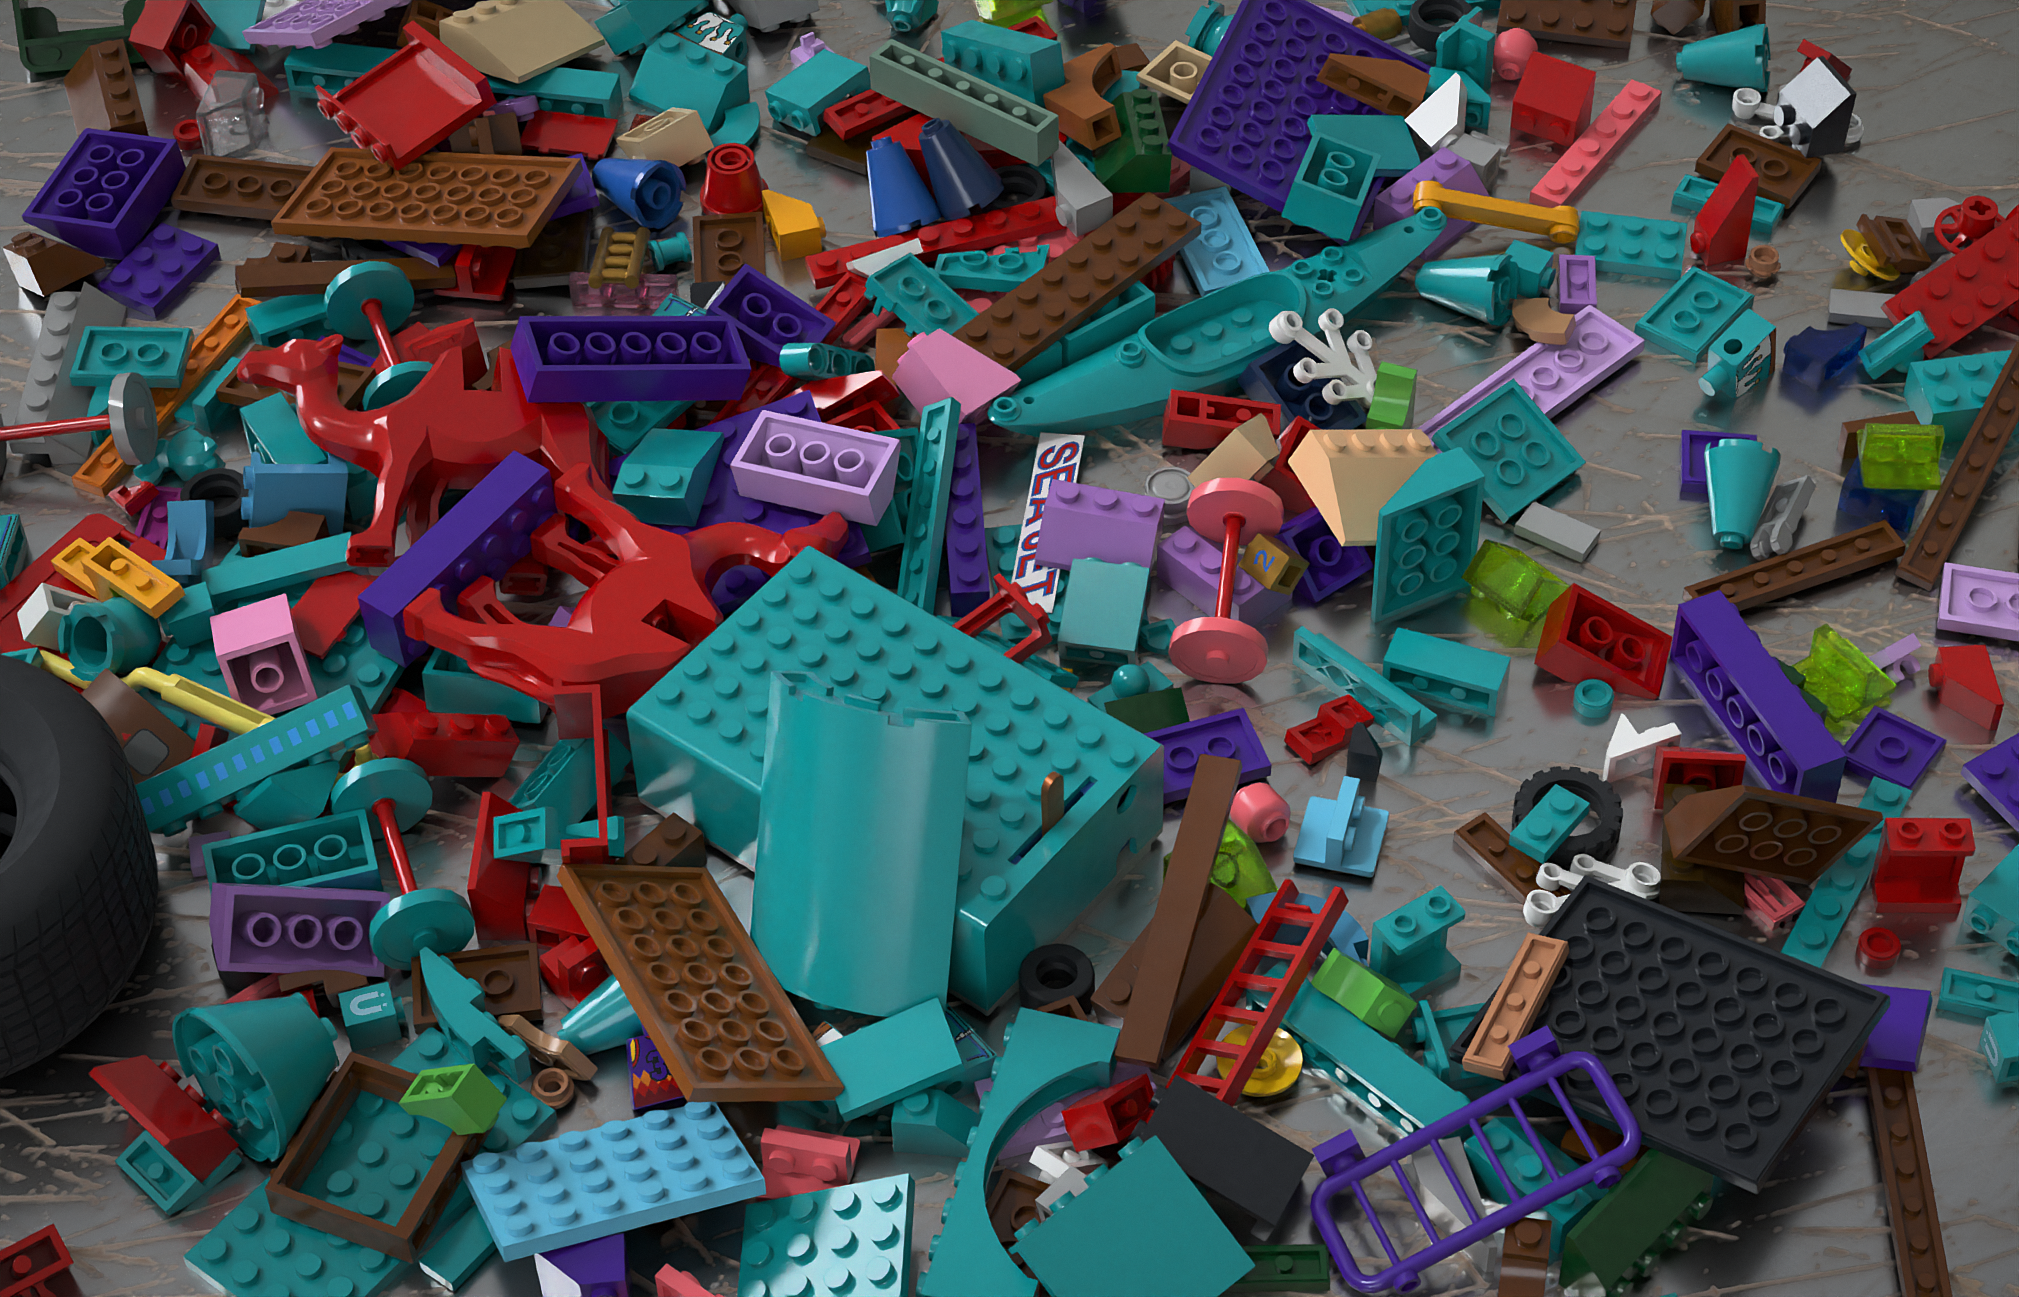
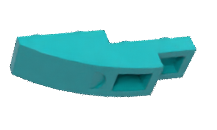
M426 946L421 949V967L432 1011L451 1045L469 1064L474 1063L481 1069L489 1062H492L520 1085L532 1075L528 1058L530 1051L525 1042L517 1035L510 1036L501 1029L496 1018L486 1011L484 1003L486 995L476 980L464 978L457 972L454 964L446 956L441 955L439 957Z

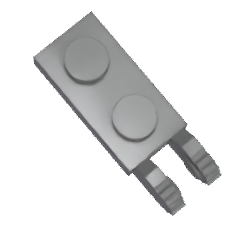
M1809 475L1776 486L1757 524L1750 544L1752 555L1758 561L1768 559L1772 551L1781 555L1787 553L1789 548H1791L1793 544L1791 534L1797 529V524L1807 508L1816 487Z

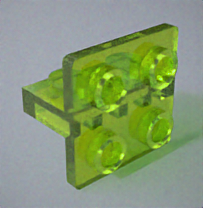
M1866 423L1865 429H1859L1856 435L1863 487L1939 490L1941 477L1938 463L1945 437L1943 425Z
M1827 623L1814 630L1809 656L1792 665V667L1806 677L1803 690L1817 697L1828 706L1827 716L1834 723H1839L1894 693L1896 689V684L1847 638H1842Z

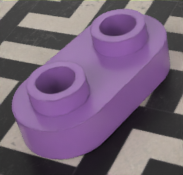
M529 95L498 101L486 111H494L496 114L514 112L517 122H522L534 118L533 112L539 110L536 95Z

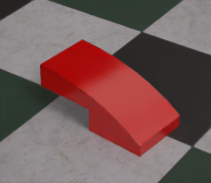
M1350 694L1320 705L1316 718L1287 729L1284 742L1311 765L1350 743L1353 727L1356 722H1362L1368 728L1373 724L1375 717Z

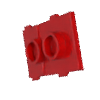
M537 110L533 112L534 118L528 120L520 138L521 148L538 150L539 153L543 154L554 152L573 156L582 153L588 159H604L619 124L618 119Z
M350 571L327 575L314 581L292 608L305 653L323 660L337 641L341 643L347 635L346 630L361 614L357 597L374 581Z

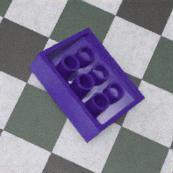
M85 128L22 215L23 221L94 256L123 260L135 249L175 191L186 169L178 142L175 139Z

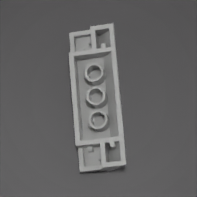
M85 281L83 282L81 292L64 291L51 293L14 425L87 417L89 404L96 386H72L69 378L85 326L124 327L128 314L125 306ZM90 431L9 441L12 454H49L52 464H84L89 459L94 444Z

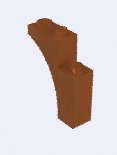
M1108 42L1064 63L1065 85L1043 95L1046 110L1059 115V131L1090 150H1094L1121 137L1115 107L1103 99L1106 91L1123 76L1116 46Z

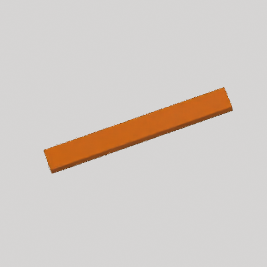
M236 294L193 342L181 387L151 388L150 391L156 409L158 437L175 419L174 413L212 370H218L251 333L245 308L262 303L261 301L252 298H241L240 294ZM111 433L71 479L74 487L105 498L133 465H127L121 459Z

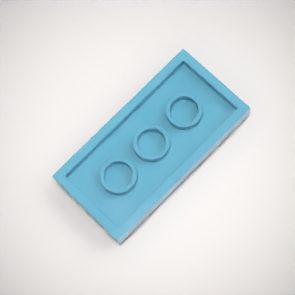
M1226 186L1164 199L1167 203L1202 223L1201 234L1179 250L1202 297L1248 277L1270 272Z

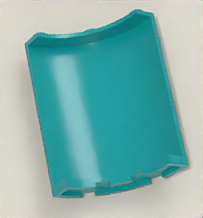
M771 671L750 938L782 989L814 1001V1006L824 1010L839 1008L868 1015L891 1017L938 997L945 1012L972 723L962 711H943L905 707L903 714L882 711L881 702L853 694L845 695L844 700L834 696V687L823 682L813 672Z

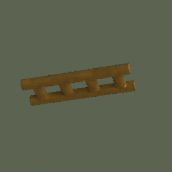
M643 226L639 227L636 232H615L612 227L603 228L588 279L589 286L598 289L602 286V283H625L626 287L630 289L636 288L639 284L650 230Z

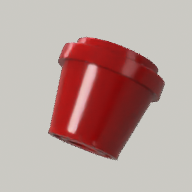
M726 143L715 147L708 154L705 183L700 190V204L706 215L748 212L764 213L762 191L769 188L765 180L761 178L754 153L749 147L739 143Z

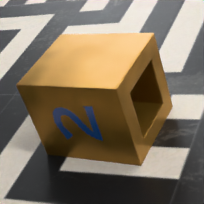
M1257 533L1254 540L1247 545L1244 556L1238 566L1267 589L1290 596L1310 563L1279 539Z

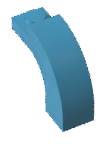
M167 501V551L164 560H154L152 565L181 584L183 589L202 583L201 570L212 568L215 529L214 501Z
M1277 892L1246 898V912L1258 924ZM1299 893L1293 904L1309 906L1313 913L1319 914L1327 900L1314 895ZM1344 910L1319 955L1326 960L1332 949L1336 948L1368 966L1369 939L1360 924ZM1282 923L1272 942L1301 947L1311 928Z

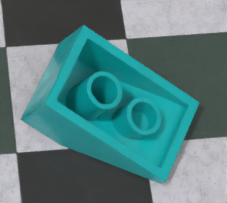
M652 428L622 463L612 492L616 504L628 509L643 523L695 526L724 441L723 432Z

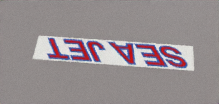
M1040 432L1011 584L1017 582L1026 593L1028 601L1032 605L1038 603L1046 613L1053 612L1060 569L1035 564L1044 505L1053 479L1076 483L1085 437L1083 435Z

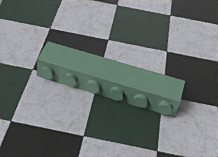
M893 39L887 41L869 56L871 90L929 117L940 118L941 121L949 120L957 130L1037 167L1059 149V115Z

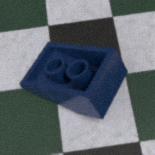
M1296 340L1288 344H1281L1249 363L1237 379L1250 400L1281 404L1280 430L1282 432L1298 415L1322 430H1354L1366 423L1367 415L1356 400L1341 401L1338 405H1331L1324 399L1322 395L1323 388L1332 380L1342 381L1340 377L1313 379L1309 383H1302L1296 379L1293 368L1303 358H1311L1316 363H1325Z

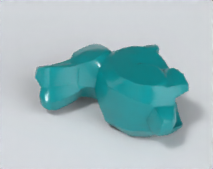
M190 425L184 431L176 434L170 441L164 438L158 439L155 456L149 464L138 465L133 469V472L141 481H147L157 486L164 473L174 470L183 481H188L194 475L205 470L225 468L226 463L215 452L218 448L217 443L210 437L202 436L195 430L194 425Z

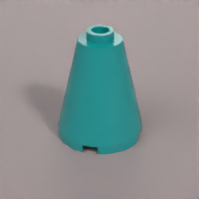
M1757 24L1686 44L1683 46L1682 52H1677L1676 55L1677 72H1683V77L1687 80L1737 89L1751 88L1760 93L1768 92L1771 71H1767L1768 60H1771L1768 27H1766V24Z
M1510 254L1429 261L1417 270L1415 288L1419 289V294L1423 298L1490 325L1502 326L1507 323L1512 315V310L1507 309L1510 299H1517L1519 288L1518 264L1516 261H1510L1513 257Z
M1746 439L1719 440L1718 447L1714 448L1711 447V442L1706 444L1704 464L1714 539L1720 541L1722 547L1740 549L1743 547V544L1751 542L1780 466L1781 454L1774 447H1772V453L1762 450L1763 443Z
M613 974L560 1020L563 1029L557 1032L560 1040L570 1041L585 1056L625 1045L626 1039L644 1035L640 1019Z

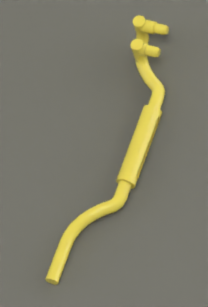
M45 650L40 651L44 658L41 669L84 690L93 682L83 681L73 675L70 670L75 667L71 662ZM140 667L133 670L129 675L120 678L136 692L147 687L160 693L163 701L239 735L276 719L175 673L168 676L155 669ZM369 743L355 750L354 767L371 760L380 759L376 754L372 753ZM338 772L332 789L336 785L337 781L346 773Z

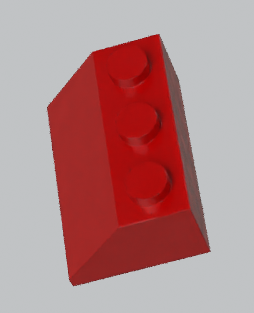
M393 712L372 715L379 730L376 735L387 757L410 760L422 767L427 776L503 777L520 744V740L506 715Z
M482 792L467 885L470 907L475 920L477 940L527 941V920L536 903V899H533L534 891L540 892L541 867H538V863L494 859V817L522 812L523 810L492 792Z
M141 1055L94 1067L88 1073L201 1183L239 1146L227 1133L233 1125L215 1108L209 1114L206 1113L202 1108L208 1102L190 1084L182 1090L177 1084L183 1078L165 1061L157 1066L148 1056Z

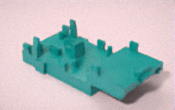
M911 252L870 275L865 284L867 289L864 292V296L870 301L874 295L877 297L872 313L878 317L883 307L888 312L895 313L907 324L904 332L909 337L913 336L914 332L917 334L925 332L926 335H929L939 328L951 335L979 315L975 309L940 279L941 276L933 268L925 266Z

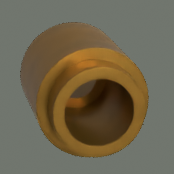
M1392 8L1375 10L1354 18L1352 22L1353 26L1382 41L1395 38L1402 31L1400 16Z

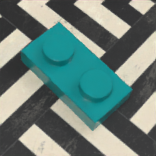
M1555 784L1510 833L1509 845L1544 864L1589 814L1590 803Z

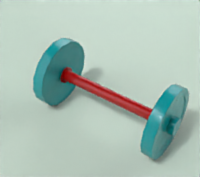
M367 261L350 266L336 275L327 286L323 299L325 314L329 324L339 334L351 339L369 340L376 338L388 369L378 374L365 390L362 400L364 411L379 409L407 396L434 365L424 361L402 363L390 332L401 326L411 314L415 299L409 278L399 267L387 262Z
M384 758L361 764L342 776L330 793L329 807L332 815L365 807L372 839L385 838L402 896L394 898L377 912L370 923L369 940L373 952L381 963L393 969L412 971L411 957L420 956V950L425 946L435 954L462 951L474 935L475 920L466 899L454 891L439 888L418 890L401 832L408 830L425 816L432 805L433 790L422 767L410 760Z

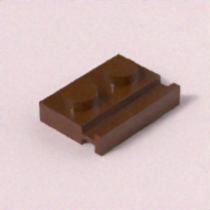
M1867 214L1861 215L1856 226L1881 268H1887L1888 264H1890L1895 270L1903 273H1927L1932 261L1907 219L1875 216L1874 220L1869 219Z

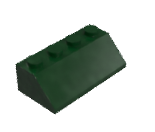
M1146 89L1122 92L1111 102L1115 107L1121 137L1091 150L1096 178L1110 193H1147L1148 191L1151 193H1169L1172 153L1170 147L1166 146L1169 140L1157 92H1151Z
M1650 1148L1566 1235L1558 1284L1575 1297H1627L1632 1290L1633 1282L1640 1274L1646 1277L1653 1271L1660 1259V1253L1667 1246L1674 1248L1681 1241L1686 1233L1687 1225L1694 1218L1701 1220L1707 1214L1714 1200L1710 1196L1714 1180L1713 1175Z

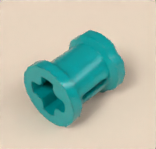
M682 231L676 233V237L660 242L652 240L648 242L649 254L657 271L664 270V266L683 260L687 263L692 261L690 245L685 233Z

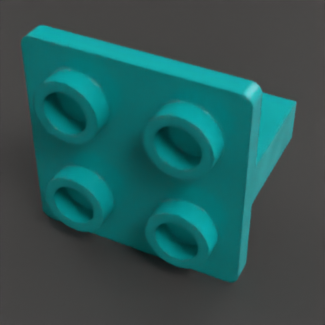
M1476 6L1467 15H1463L1447 32L1444 31L1440 34L1435 46L1437 50L1435 67L1463 71L1486 92L1491 88L1496 34L1482 28L1483 9Z

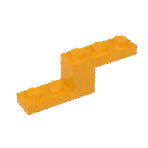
M79 537L51 560L57 572L99 601L104 602L112 597L126 598L155 619L186 595L181 584L111 537H108L96 548Z

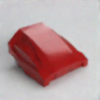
M473 318L437 327L425 335H420L411 341L403 343L409 361H424L435 364L439 356L446 350L462 345L464 390H473L472 384L480 380L488 371Z

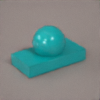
M1918 310L1860 350L1858 355L1867 373L1873 380L1891 368L1899 373H1908L1910 362L1923 361L1924 350L1922 346L1934 339L1935 335L1925 316Z
M1149 661L1141 666L1126 664L1120 666L1114 672L1111 684L1088 697L1087 702L1106 713L1105 702L1172 689L1174 684Z

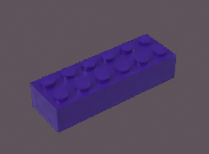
M520 316L510 347L527 403L740 400L751 372L750 363L732 316Z
M514 450L367 587L357 598L371 648L406 668L417 657L422 656L429 646L425 641H417L405 635L403 611L406 606L428 588L433 587L442 593L445 611L459 617L456 600L463 590L481 575H485L496 582L500 581L509 568L520 558L525 557L531 550V533L553 514L558 513L550 470Z
M1720 590L1678 604L1670 658L1740 753L1746 755V761L1768 790L1836 803L1841 787L1844 765L1847 760L1843 745L1831 736L1825 728L1821 716L1817 712L1812 711L1803 699L1798 686L1789 681L1782 672L1778 660L1775 657H1771L1762 646L1758 634L1754 630L1749 629L1740 617L1739 610L1735 604L1730 603Z

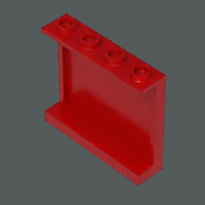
M411 21L402 27L409 42L408 45L333 96L320 85L314 87L320 99L317 105L322 114L328 120L331 118L335 119L345 134H353L363 149L370 148L381 164L387 162L396 171L411 163L497 103L487 77L415 21Z

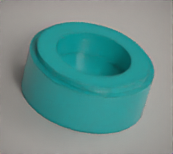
M1584 680L1575 688L1573 697L1574 708L1581 715L1589 718L1603 717L1612 710L1614 700L1613 689L1601 680Z

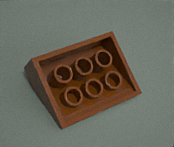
M1748 785L1686 795L1663 817L1674 860L1811 885L1883 820L1882 812Z

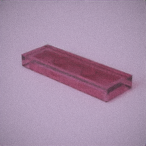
M570 272L569 286L573 307L657 309L670 293L679 297L677 275L641 274L638 286L633 289L626 287L625 283H602L600 288L594 289L588 284L590 273Z

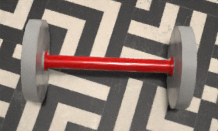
M136 372L117 374L112 380L109 391V414L4 426L0 412V476L3 474L6 463V441L111 429L117 451L127 465L149 464L156 452L158 425L154 401L145 379Z

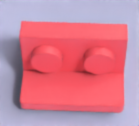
M778 1125L776 1129L764 1128L760 1145L763 1161L761 1174L765 1178L766 1194L756 1196L755 1199L762 1202L849 1185L861 1148L860 1140L785 1125Z

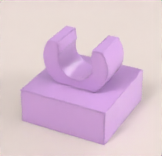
M810 32L800 38V47L790 51L791 62L799 67L823 49L830 52L833 51L822 40L815 39L814 33Z
M1912 633L1865 660L1873 673L1887 666V678L1895 684L1905 679L1900 670V665L1906 669L1908 675L1920 670L1918 660L1914 656L1909 655V653L1922 646L1915 634Z

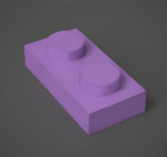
M1559 254V313L1576 315L1588 305L1594 308L1597 307L1595 256Z

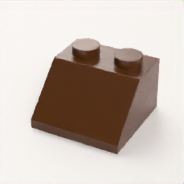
M30 231L14 236L11 239L12 243L2 247L18 284L43 297L106 266L104 259L37 233H31Z

